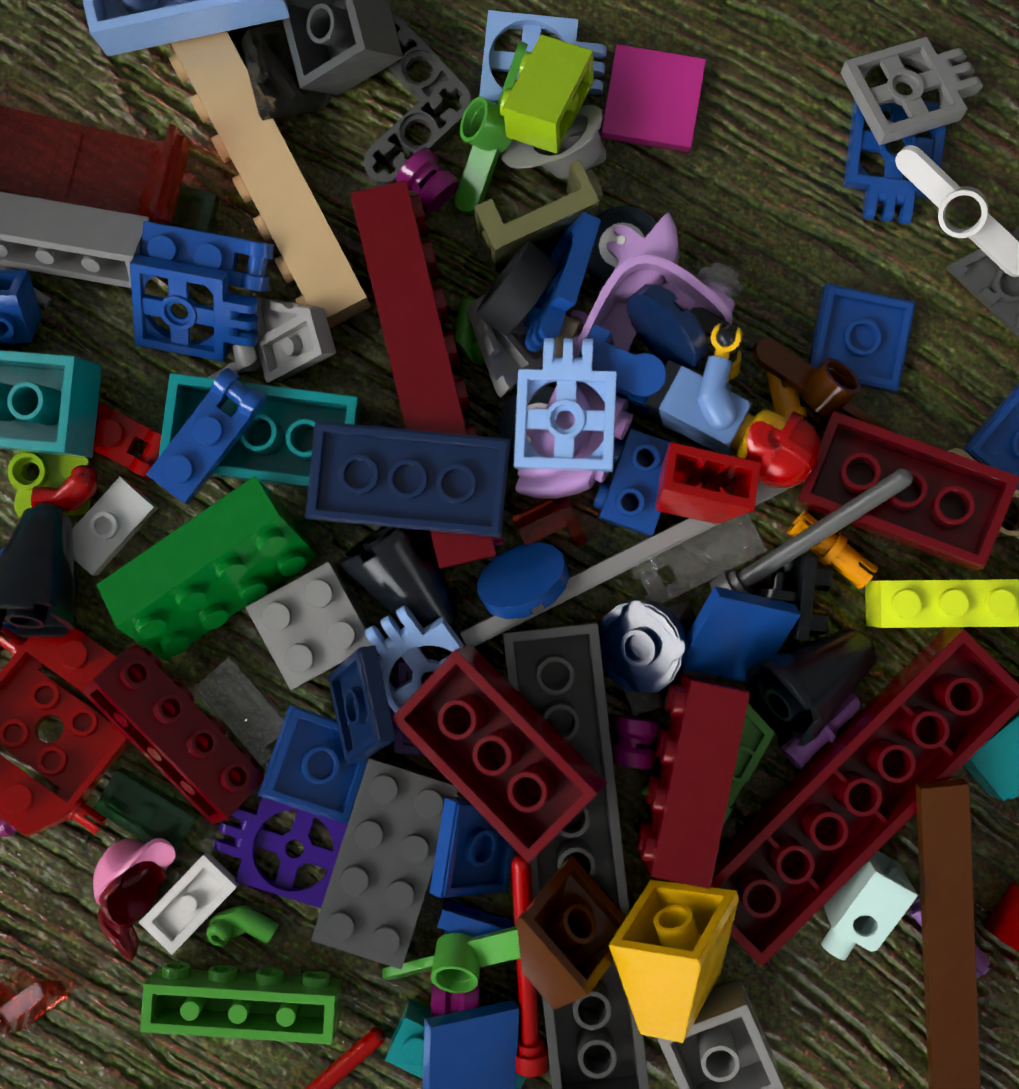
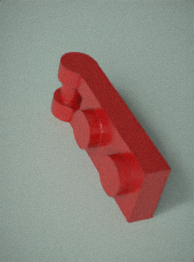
M98 401L93 450L154 482L146 474L159 457L161 433ZM139 439H142L148 444L139 458L133 455L132 452Z

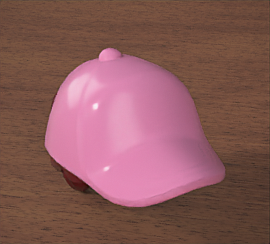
M132 838L117 841L108 847L95 868L93 890L96 903L100 905L98 911L99 925L106 938L128 962L135 958L139 944L138 935L132 925L141 919L154 904L159 885L167 877L166 869L175 859L173 845L162 838L152 839L148 843Z

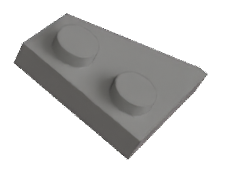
M483 295L476 299L466 311L495 391L501 398L518 386V369L543 370L544 347L538 352H531L526 348L525 339L529 329L524 326L526 317L507 336L477 315V309L485 297Z
M254 297L258 300V311L254 313L258 316V327L255 329L258 333L256 347L266 383L282 382L336 354L324 308L265 297Z

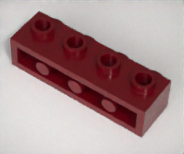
M134 642L86 684L81 691L211 824L229 819L264 779V775L257 769L258 763L256 759L246 750L237 748L225 736L227 733L224 726L216 718L205 715L193 703L194 697L188 688L179 682H173L162 671L161 662L153 652L147 648H140Z

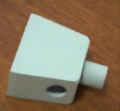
M877 851L823 905L831 928L821 942V945L831 955L840 960H846L855 944L871 952L877 951L912 905L918 895L898 861Z

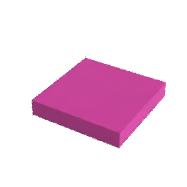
M616 44L601 138L689 153L692 146L706 59Z

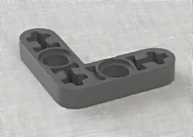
M396 15L392 16L400 47L405 54L402 59L398 60L400 61L398 64L395 62L386 67V69L418 103L380 137L365 154L364 166L367 176L377 187L396 183V176L407 161L401 152L392 162L394 172L389 174L383 170L380 173H376L378 171L376 162L378 158L382 157L385 161H388L397 153L396 145L393 144L395 141H399L403 151L410 157L424 147H428L432 152H435L460 128L462 116L471 102L470 92L463 82ZM416 61L429 63L433 68L431 77L424 82L413 81L407 74L411 64ZM447 96L453 100L457 96L460 97V110L456 112L452 108L447 109L440 116V123L443 127L439 129L434 118L444 108L442 98ZM431 110L434 118L426 112ZM414 124H423L430 129L431 137L427 143L416 146L407 141L405 138L406 131Z

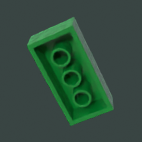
M255 475L96 584L116 628L164 661H167L171 657L183 653L190 644L210 630L222 626L229 617L248 604L260 600L268 590L284 579L299 573L306 564L318 557L296 518Z

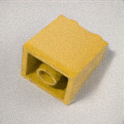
M657 880L649 881L609 944L640 1034L681 1043L684 1042L721 974L739 901L737 891L712 887L707 889L688 884Z

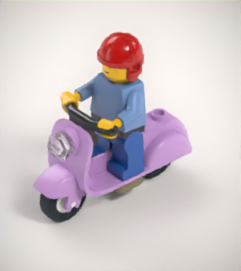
M624 205L608 208L596 217L601 219L586 270L592 279L602 285L603 288L589 316L580 310H572L571 317L565 315L560 333L555 338L556 352L554 357H563L564 338H574V358H582L581 348L583 339H594L593 371H616L614 440L615 438L622 440L625 437L633 418V414L628 412V408H631L641 413L649 414L650 420L718 453L730 455L732 450L735 449L737 450L736 457L760 462L758 482L774 488H790L802 483L811 474L820 453L819 436L813 426L805 421L801 414L793 411L789 419L766 409L753 416L751 415L752 403L731 392L732 386L728 384L729 380L738 376L742 357L741 351L738 349L743 334L740 327L732 324V311L736 305L732 299L734 296H738L743 289L742 284L737 280L738 273L728 266L713 263L711 268L702 267L696 278L690 272L678 266L679 245L677 227L670 212H667L658 223H656L652 216L640 208ZM645 284H656L670 290L678 298L674 302L684 310L688 308L696 315L705 331L708 345L715 348L714 356H708L703 376L670 360L664 366L661 360L652 354L634 355L629 352L637 332L632 326L627 312V300ZM577 382L576 403L582 410L605 411V403L599 394L588 385ZM557 385L556 388L548 386L541 388L532 397L527 409H549L556 402ZM517 393L511 396L503 407L498 423L499 437L511 440L509 456L513 460L515 453ZM562 411L556 417V424L561 429H570L575 423V416L569 411ZM526 429V437L532 448L544 458H554L555 436L549 430ZM581 431L575 437L574 458L584 459L595 452L604 440V431ZM518 469L519 479L515 489L518 494L539 499L562 498L590 489L595 481L602 483L608 472Z

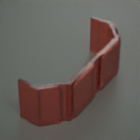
M0 106V192L150 217L152 222L163 224L172 223L192 141L187 135L182 134L177 125L169 124L165 140L153 142Z

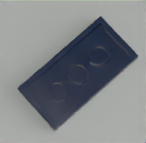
M315 421L305 518L501 538L511 440Z

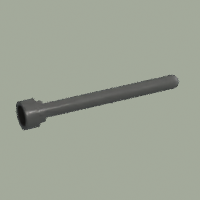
M905 468L898 469L742 571L739 569H735L732 572L725 570L710 580L711 589L713 590L717 586L747 594L751 593V586L910 486L913 481L912 473Z

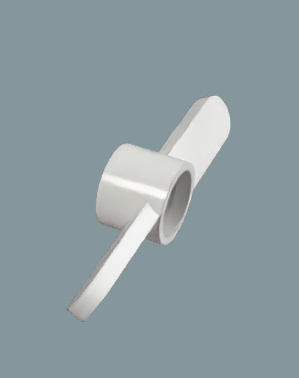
M913 145L904 147L896 156V166L904 176L939 208L938 220L944 232L956 238H970L1006 274L1012 277H1019V242L988 213V202L985 195L973 187H960L920 148ZM968 195L979 202L982 210L981 217L976 224L969 228L961 229L954 227L947 220L946 207L955 197Z

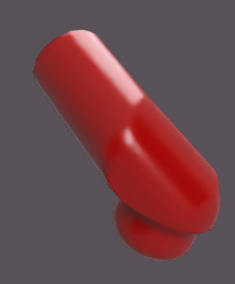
M79 465L72 469L71 476L59 488L34 486L31 494L32 508L37 503H50L68 512L80 509L97 490L96 471L90 466Z

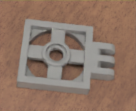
M927 37L846 60L840 72L879 146L960 121L968 109L962 98L976 94L983 87L979 77H971L975 72L971 63H963L967 56L962 48L936 54ZM903 64L921 70L922 73L917 74L911 70H906ZM881 66L888 79L887 83L869 88L865 80L866 76L872 70ZM906 83L912 88V93L910 95H902L897 92L896 85ZM937 89L940 97L939 109L929 112L921 95L922 93ZM892 102L902 105L908 119L898 122L889 121L884 116L880 106Z

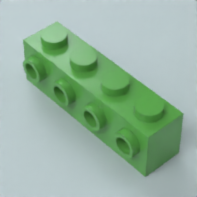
M185 962L165 963L162 967H158L143 984L140 1032L332 1044L340 1021L342 979L331 978V974L325 971H307L302 976L284 975V971L278 968H261L256 970V973L237 972V967L232 965L211 966L209 970L191 969V965Z

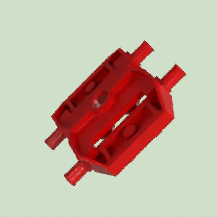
M3 623L0 633L10 640L0 635V646L9 651L12 658L0 671V745L61 789L55 794L0 755V818L27 837L65 821H73V819L91 831L93 835H96L101 828L88 820L87 816H90L102 826L106 824L108 818L87 805L88 801L86 799L94 790L105 771L132 742L112 722L44 675L40 670L43 666H46L81 691L116 656L77 628L73 632L68 629L67 636L22 638ZM48 718H58L62 720L64 725L61 737L53 742H43L38 736L39 725Z

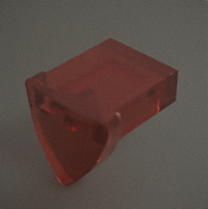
M567 496L550 498L511 518L525 546L564 527L567 528L576 547L588 542Z
M37 980L16 996L0 982V1033L25 1030L68 998L69 995L62 981Z

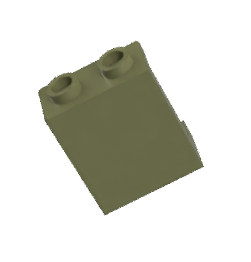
M579 159L570 163L566 188L568 195L506 224L503 223L492 199L474 206L476 231L495 272L504 269L527 241H530L543 251L548 249L552 242L583 212L596 217L600 202L598 198L603 194L600 183L592 169L585 171Z

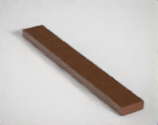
M964 779L915 783L929 1089H980L969 783Z

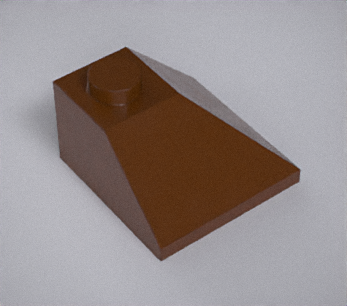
M573 856L566 859L516 920L522 973L554 1010L590 994L614 960L609 944L626 919Z

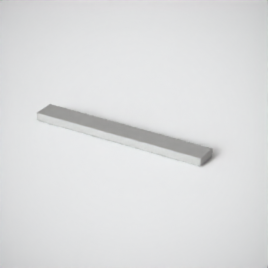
M758 482L755 506L790 488H774ZM685 518L571 575L566 589L550 606L544 608L543 604L538 607L532 608L533 614L525 618L503 619L491 615L461 630L460 635L466 646L472 645L475 647L719 523Z

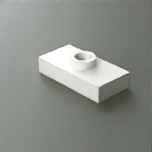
M119 477L72 529L73 559L91 575L98 576L154 514L158 507L126 478Z
M207 851L138 923L172 955L240 883L236 882V878Z

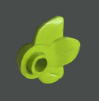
M24 451L14 455L8 465V478L11 485L17 490L14 509L18 517L22 516L24 510L32 508L31 494L34 486L59 488L71 476L73 468L79 465L88 466L90 463L87 457ZM36 464L39 467L40 473L37 479L31 481L27 476V470L31 465ZM89 499L80 509L73 512L64 511V514L67 516L86 514L91 509V500Z

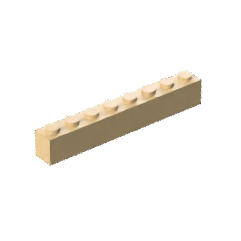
M225 31L171 43L176 54L169 57V60L182 84L189 80L191 81L197 94L190 97V100L203 124L210 120L212 121L218 134L211 137V140L224 163L232 160L239 175L232 178L233 183L245 203L251 200L255 203L260 215L253 218L264 241L268 243L274 240L281 253L280 256L274 258L277 267L286 283L288 284L295 280L302 293V296L295 299L296 303L324 308L329 328L369 309L371 305L228 32Z

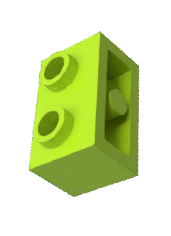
M542 34L540 35L532 52L527 51L524 54L519 68V77L513 88L508 87L505 90L500 103V115L504 116L507 138L558 154L594 82L593 50Z

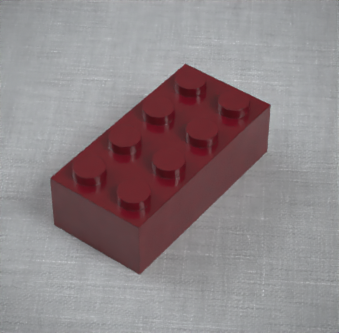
M833 411L820 442V453L817 463L804 482L798 497V505L827 516L898 469H908L913 475V481L910 486L853 521L850 525L976 572L985 568L1019 483V476Z
M472 645L455 649L391 718L392 722L528 864L607 784L597 771Z
M680 674L677 684L670 683L665 702V711H670L671 714L668 730H660L656 745V757L661 758L658 777L651 775L649 780L646 804H651L649 823L642 822L640 825L636 847L638 851H641V860H644L651 877L707 889L711 888L750 692L734 685Z

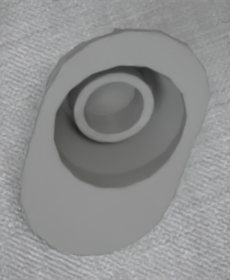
M595 105L581 106L558 154L512 140L508 148L501 153L502 161L509 167L517 169L541 165L559 179H568L570 163L578 159L581 161L585 171L603 163L606 160V150L598 132L603 121L602 110Z

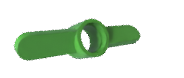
M520 40L498 103L481 96L476 97L467 106L462 116L460 136L463 141L473 146L455 195V204L460 211L467 214L475 213L474 206L483 203L499 155L508 148L513 140L506 137L504 116L500 115V103L505 90L508 87L513 88L522 58L528 46L527 43Z
M517 926L475 937L463 933L445 934L437 940L434 956L406 962L403 964L402 970L392 966L383 968V980L399 979L431 971V981L441 990L451 993L470 992L478 985L481 967L520 958Z

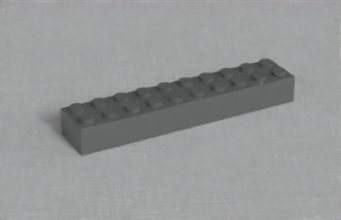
M585 622L503 632L508 682L607 782L605 787L530 862L532 901L566 859L573 856L622 914L627 917L630 911L598 623ZM614 960L588 996L555 1010L542 996L552 1089H649L644 1038L637 1027Z

